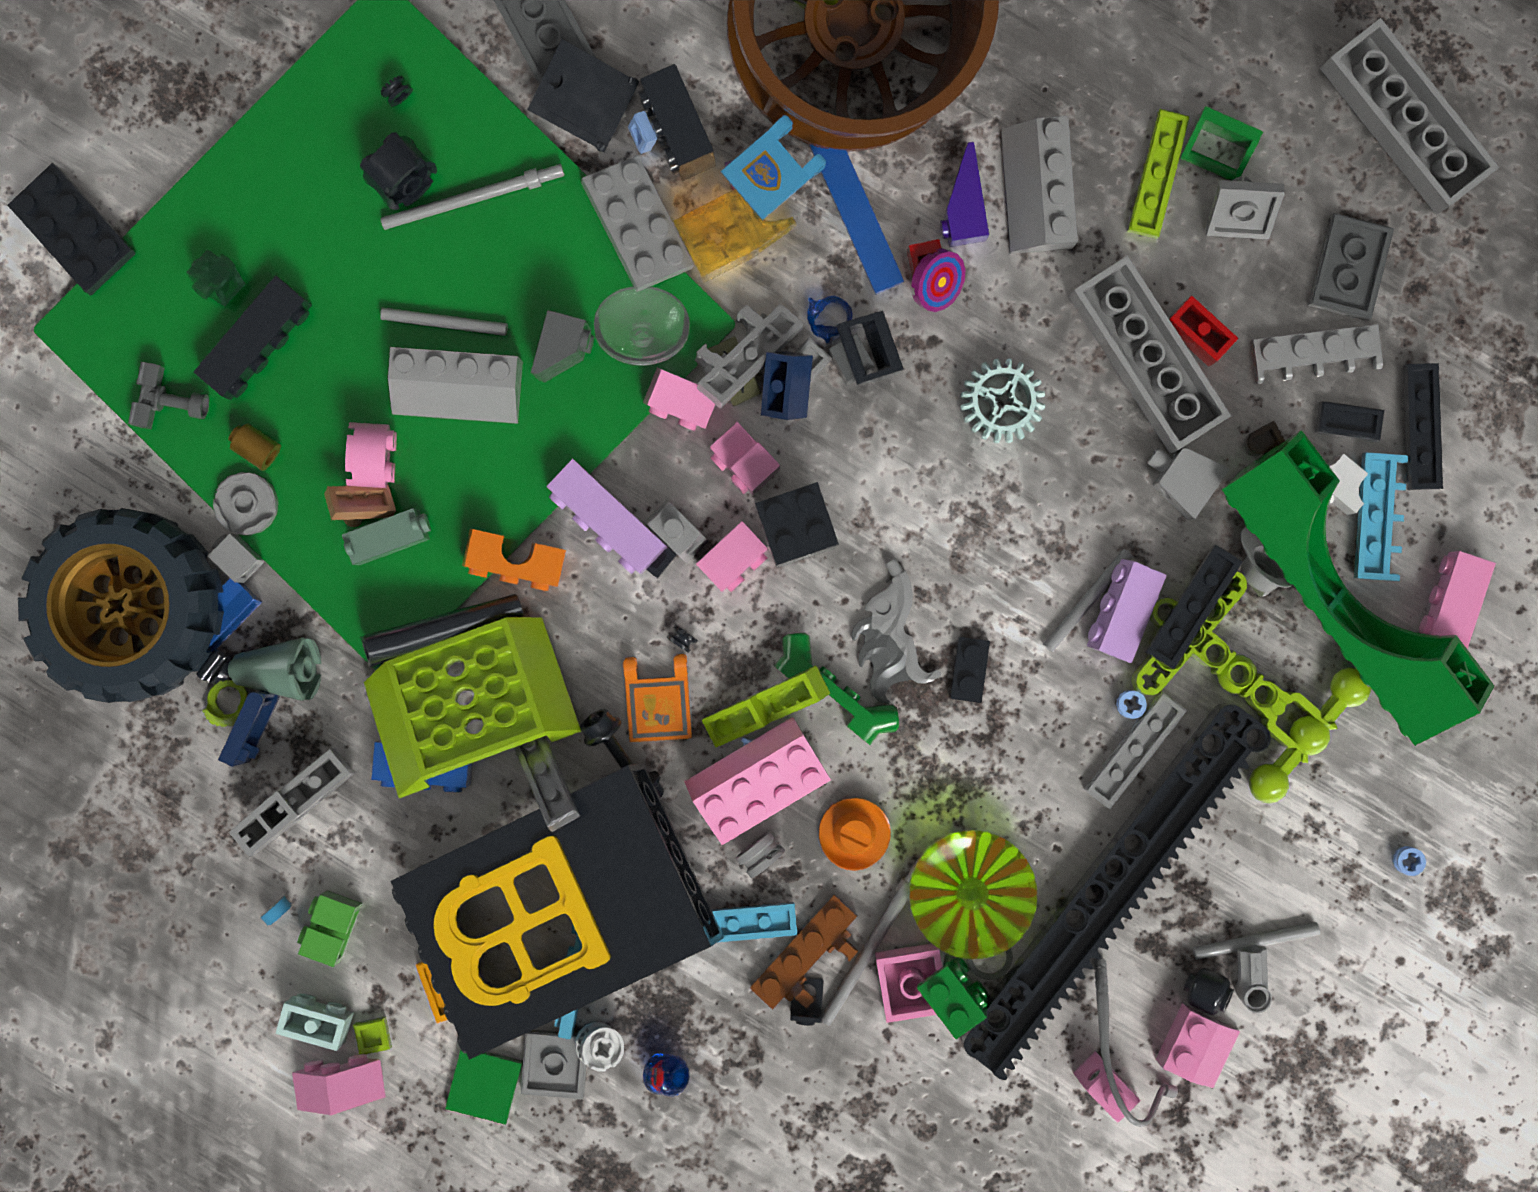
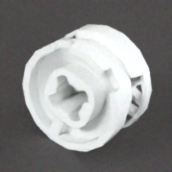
M592 1022L585 1025L578 1032L574 1049L577 1057L590 1069L599 1072L615 1067L620 1062L624 1054V1042L621 1035L609 1025L602 1022Z

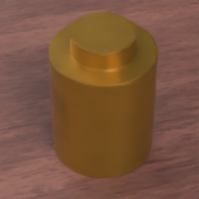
M249 423L243 426L238 425L229 436V441L231 442L230 449L262 471L273 463L281 448L279 443Z

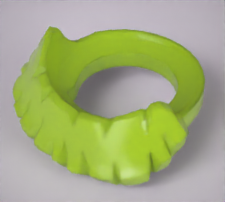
M233 680L220 681L210 689L207 696V706L202 709V712L205 713L204 716L212 725L221 727L234 726L248 696V692L245 687L236 685ZM234 687L240 693V703L236 712L225 715L217 705V696L222 689Z

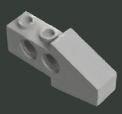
M329 749L281 790L271 795L234 827L229 834L249 857L254 856L306 816L311 809L354 775L355 772L336 749Z

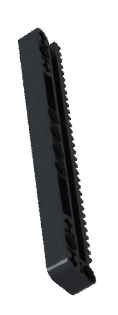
M1221 703L1212 709L987 998V1018L961 1036L963 1047L970 1057L978 1060L992 1071L993 1075L1003 1080L1008 1078L1004 1069L1014 1070L1015 1066L1012 1059H1023L1019 1050L1021 1048L1031 1049L1027 1041L1028 1038L1038 1040L1039 1037L1035 1029L1045 1030L1047 1027L1043 1019L1053 1020L1055 1018L1050 1010L1052 1008L1062 1009L1058 1001L1059 998L1070 999L1066 989L1077 990L1078 987L1074 979L1084 980L1086 977L1082 969L1092 970L1094 968L1090 959H1101L1097 951L1098 948L1108 950L1109 946L1105 939L1115 940L1117 936L1113 929L1123 930L1125 928L1121 921L1122 917L1130 920L1133 918L1129 908L1140 909L1136 899L1139 897L1147 900L1148 896L1144 889L1147 887L1154 890L1156 886L1152 879L1158 878L1162 880L1164 878L1160 871L1161 867L1171 869L1168 858L1178 860L1179 855L1175 849L1177 847L1187 848L1183 839L1185 837L1189 839L1195 838L1191 831L1193 827L1197 829L1203 828L1199 821L1200 817L1210 819L1207 808H1218L1214 799L1216 797L1226 798L1222 790L1224 787L1234 788L1230 781L1231 777L1242 778L1238 768L1249 769L1250 766L1245 759L1251 752H1262L1269 747L1271 735L1264 725L1237 705ZM1225 712L1231 713L1230 717L1233 719L1231 724L1225 723L1226 718L1223 716ZM1213 726L1220 727L1219 730H1220V731H1224V734H1222L1221 732H1219V731H1217V730L1212 729V727H1213ZM1252 729H1256L1259 733V740L1255 745L1250 746L1247 742V734ZM1212 734L1215 739V745L1211 750L1205 751L1202 741L1205 736ZM1195 750L1196 753L1205 756V759H1199L1198 755L1193 754V751ZM1186 762L1192 763V767L1195 769L1192 774L1187 772V768L1184 766ZM1136 834L1138 837L1137 846L1132 850H1126L1124 845L1126 837ZM1117 859L1119 862L1118 871L1111 875L1106 874V863L1109 860ZM1093 884L1099 885V895L1094 899H1087L1085 895L1086 889ZM1073 909L1080 910L1081 916L1079 921L1074 924H1068L1066 922L1067 913ZM1011 987L1016 989L1019 987L1021 994L1019 996L1016 994L1011 996L1009 989ZM1001 998H1003L1006 1003L1008 1002L1010 1004V1009H1008L1007 1006L1002 1001H1000ZM996 1009L1003 1011L1002 1020L997 1023L988 1021V1015L991 1011ZM982 1023H983V1024L985 1025V1027L991 1032L990 1034L988 1033V1031H987L986 1029L983 1031V1029H982V1027H981V1024H982ZM972 1037L976 1039L981 1037L983 1043L981 1045L975 1043L972 1046L970 1039Z

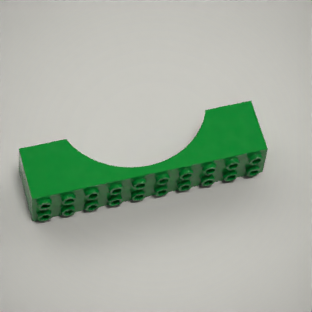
M1301 430L1243 468L1222 491L1228 504L1235 508L1244 519L1247 529L1261 541L1266 554L1271 559H1274L1282 569L1286 581L1294 585L1301 594L1305 606L1313 610L1319 618L1324 631L1332 636L1340 646L1341 653L1345 659L1351 661L1359 671L1363 683L1371 687L1377 695L1381 707L1396 720L1400 732L1416 746L1480 714L1495 685L1457 635H1427L1395 626L1364 607L1346 588L1333 565L1326 539L1328 507L1333 492L1340 480Z

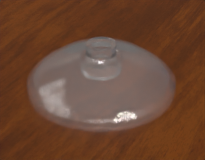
M633 286L611 294L600 304L594 318L595 337L600 347L614 359L631 365H653L673 357L685 345L690 328L689 316L684 305L669 292L655 287H648L636 292Z

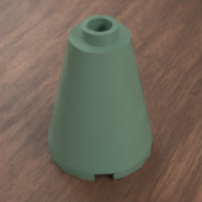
M298 638L236 654L229 662L228 674L233 682L239 686L299 701L311 700L318 692L321 682V674H316V664H322L321 655L314 640Z

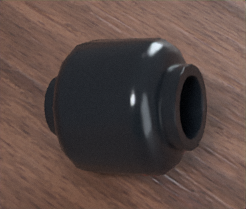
M1202 968L1196 975L1190 973L1183 989L1188 992L1187 1001L1189 1005L1209 1015H1216L1219 1011L1224 1013L1234 993V989L1230 988V981L1227 977L1208 968Z

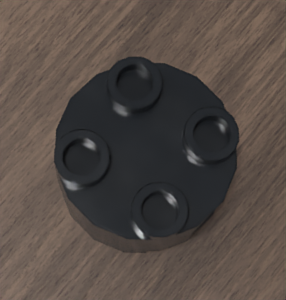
M397 132L389 134L384 139L383 145L374 154L366 156L360 163L365 183L374 188L383 202L394 210L400 209L398 204L403 203L407 207L422 197L433 183V180L430 178L431 173L435 175L437 173L436 164L416 147L413 140L407 136H400Z

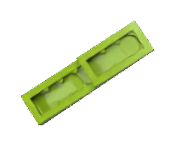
M815 665L702 719V722L716 748L761 729L775 720L815 704L828 696L830 692Z

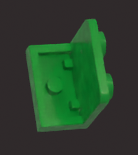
M948 952L944 956L943 967L919 983L917 989L957 1040L987 1018L988 1002L986 998L989 994L980 981L974 982L967 972L970 970L962 957H955L951 952Z

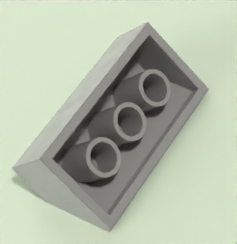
M1068 116L1034 118L1001 128L1010 254L1072 249L1078 242Z
M390 347L388 384L392 414L518 424L523 361L518 356Z

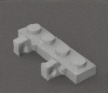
M779 304L769 315L764 313L759 315L748 305L744 306L738 312L736 322L742 323L746 327V337L727 355L724 353L720 356L717 353L710 352L707 349V344L697 351L695 361L703 368V374L705 375L698 382L697 389L720 409L765 366L766 352H779L802 330L804 323L782 304Z

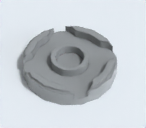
M240 472L231 475L221 482L216 490L217 493L213 501L216 518L225 529L241 535L260 533L272 524L277 515L278 498L276 491L268 480L257 474Z

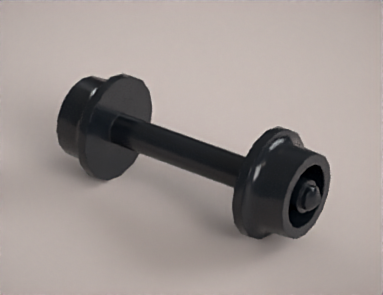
M605 708L590 714L580 726L585 736L584 743L586 746L592 747L603 742L621 769L628 765H634L613 736L622 724L620 718L613 717ZM656 771L648 772L661 798L664 794V788L660 783V774Z

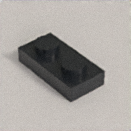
M958 637L950 699L982 703L990 641Z

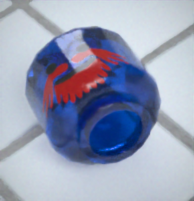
M659 1053L648 1059L644 1066L643 1082L646 1089L652 1094L671 1098L679 1096L689 1083V1067L686 1061L679 1056Z

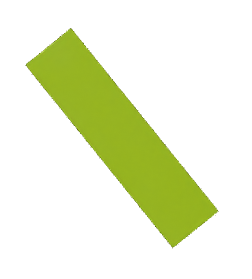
M1164 109L1157 111L1127 232L1154 239L1159 238L1190 116Z

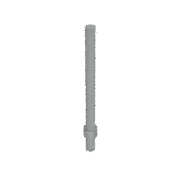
M561 164L538 171L536 168L524 171V175L381 217V223L384 230L526 187L531 190L541 187L543 182L565 176Z
M917 861L905 879L902 878L895 889L897 891L896 895L822 1014V1022L824 1024L831 1025L907 899H911L909 892L913 889H918L910 881L912 875H923L924 873L917 869Z

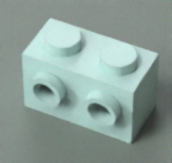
M297 994V996H292L284 1003L275 1034L337 1051L346 1043L354 1012L347 1011L346 1006L340 1003L328 1002L326 1005L316 1002L314 996Z

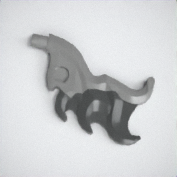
M896 558L885 564L893 577L891 579L892 583L887 589L873 596L865 606L867 611L872 612V616L858 621L852 630V641H855L859 634L865 636L864 645L859 654V666L863 667L866 660L872 662L873 675L870 680V689L876 700L885 704L890 703L885 694L893 684L908 680L925 684L941 676L940 670H934L929 673L921 670L913 638L904 631V624L912 607L913 592L907 572L902 570Z

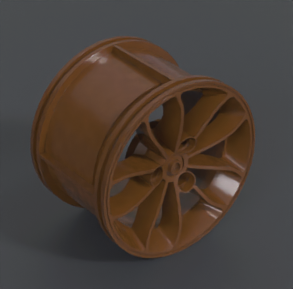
M729 0L727 39L731 60L744 91L755 107L773 125L786 115L793 122L792 130L787 135L803 143L825 149L846 150L847 152L866 151L895 143L909 136L961 95L974 79L989 52L998 19L999 0H948L949 4L903 5L902 0H838V3L835 5H827L823 0H796L806 5L804 21L783 26L756 36L754 32L755 0ZM879 5L887 6L891 12L890 19H879L875 13V8ZM936 16L947 20L950 23L947 50L941 54L923 52L901 38L905 19ZM807 35L810 45L814 49L813 53L793 74L779 80L765 61L761 50L777 40ZM840 45L848 46L852 51V58L847 61L839 59L836 54V48ZM892 51L923 68L938 71L923 93L900 110H897L895 107L889 82L881 62ZM823 60L839 71L835 115L809 105L790 91L792 87L805 78ZM868 68L883 101V115L881 118L873 120L850 119L847 109V90L852 70Z

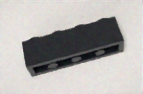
M275 276L193 373L220 396L232 400L234 397L238 398L247 389V381L253 374L260 373L269 362L267 358L275 349L279 350L286 344L289 339L288 333L294 326L301 325L310 314L308 310L312 305L285 281Z

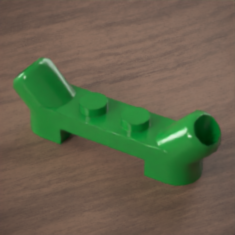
M806 632L785 634L782 638L783 655L773 666L787 678H790L813 667L810 636ZM822 665L819 672L830 692L829 696L853 715L846 726L871 746L879 734L892 733L899 729L898 709L895 705L863 707L858 703L861 697L848 686L843 690L834 683L837 677Z

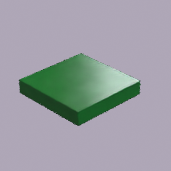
M460 1050L445 1109L506 1125L523 1061L490 1052H485L469 1060L467 1054Z

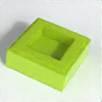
M386 1016L356 1022L353 1025L359 1054H370L392 1048Z

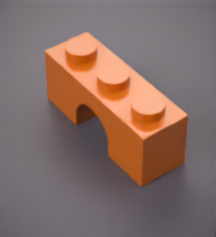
M470 529L462 566L469 567L468 574L487 578L488 572L500 574L499 581L517 585L519 579L531 581V588L549 591L550 585L558 587L566 550L532 543L526 560L519 564H511L502 554L504 536Z

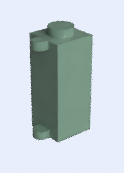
M413 508L342 534L344 549L350 557L352 565H362L430 540L427 532L431 531V526L426 514H420L419 510Z

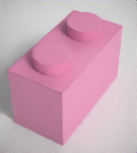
M658 367L643 403L650 406L649 413L664 419L667 418L668 414L679 418L677 424L695 431L697 426L706 428L715 406L710 399L697 389L698 384Z
M742 521L696 565L721 592H724L726 589L732 592L745 580L741 575L749 567L755 571L768 559L764 555L768 548Z

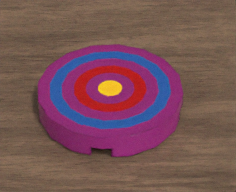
M943 248L937 249L938 252L934 254L929 253L923 257L912 277L911 287L914 288L915 295L912 294L913 299L921 308L927 311H942L953 304L961 293L965 282L966 269L962 258L957 253Z

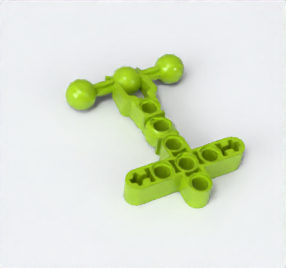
M1237 571L1232 578L1234 580L1232 583L1234 590L1224 592L1215 605V614L1211 618L1207 617L1175 669L1168 668L1148 655L1134 671L1131 683L1135 691L1145 695H1155L1162 691L1190 657H1193L1205 667H1211L1210 672L1217 675L1218 682L1222 688L1230 693L1237 694L1239 697H1243L1247 704L1262 718L1260 723L1269 730L1271 737L1283 747H1286L1273 764L1259 765L1252 771L1249 777V789L1255 799L1262 803L1272 804L1286 796L1289 789L1288 775L1299 762L1308 763V755L1319 754L1327 748L1330 741V730L1338 729L1334 721L1346 707H1357L1367 701L1371 693V687L1363 683L1356 668L1341 669L1334 675L1330 683L1332 695L1318 709L1302 694L1285 692L1272 682L1264 681V675L1257 673L1256 666L1250 658L1230 650L1229 646L1212 632L1247 589L1246 578ZM1170 598L1158 599L1149 620L1160 629L1164 621L1158 617L1159 606L1166 604L1172 610L1177 601ZM1211 645H1215L1220 652L1215 662L1209 661L1206 656V650ZM1236 665L1240 666L1244 673L1242 680L1237 683L1231 679L1230 675L1232 668ZM1157 668L1165 672L1164 674L1156 672L1151 678L1153 686L1143 687L1145 683L1142 678L1143 675H1152ZM1260 686L1265 687L1268 693L1263 703H1259L1255 698V691ZM1293 703L1308 716L1300 717L1295 721L1290 729V736H1288L1276 726L1277 716L1285 712V706Z

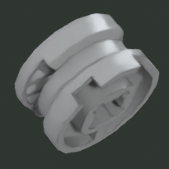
M770 831L757 838L755 842L748 845L735 858L740 865L744 864L747 867L746 873L750 878H754L763 872L785 852L781 844L777 845L773 841L774 836Z

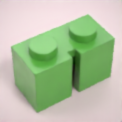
M328 890L320 894L319 897L315 896L308 911V914L312 915L310 926H304L298 937L297 943L301 945L298 955L331 967H335L340 963L362 903Z

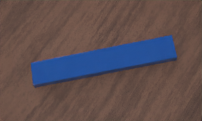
M808 144L813 156L820 154L826 160V166L821 171V174L875 295L904 283L902 274L847 151L825 149Z

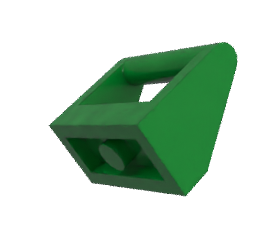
M1205 106L1198 114L1180 159L1233 181L1235 178L1242 176L1263 131ZM1201 129L1245 148L1236 169L1191 150Z

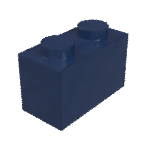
M789 351L766 352L760 416L783 420L807 418L813 355Z

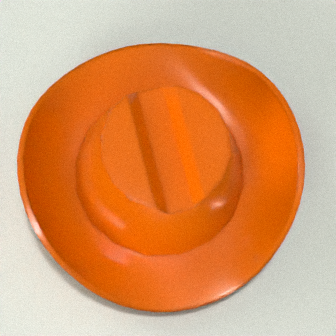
M850 798L833 804L825 812L820 822L819 841L823 852L832 863L846 870L857 871L872 866L885 854L890 843L891 829L887 816L877 805L864 799Z

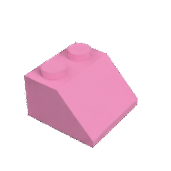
M1182 1003L1155 1060L1163 1069L1192 1083L1214 1088L1240 1031Z

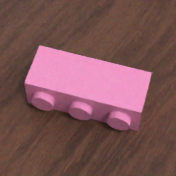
M1461 551L1448 552V555L1444 556L1440 563L1439 573L1441 576L1438 585L1434 586L1430 593L1429 603H1431L1428 615H1425L1420 623L1419 633L1439 636L1457 635L1468 649L1496 563Z

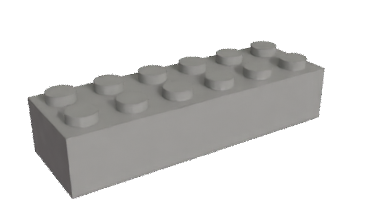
M1381 18L1331 56L1320 67L1321 71L1436 215L1450 207L1499 168L1497 163Z
M1128 255L1074 289L1068 296L1169 453L1181 449L1231 417V414Z

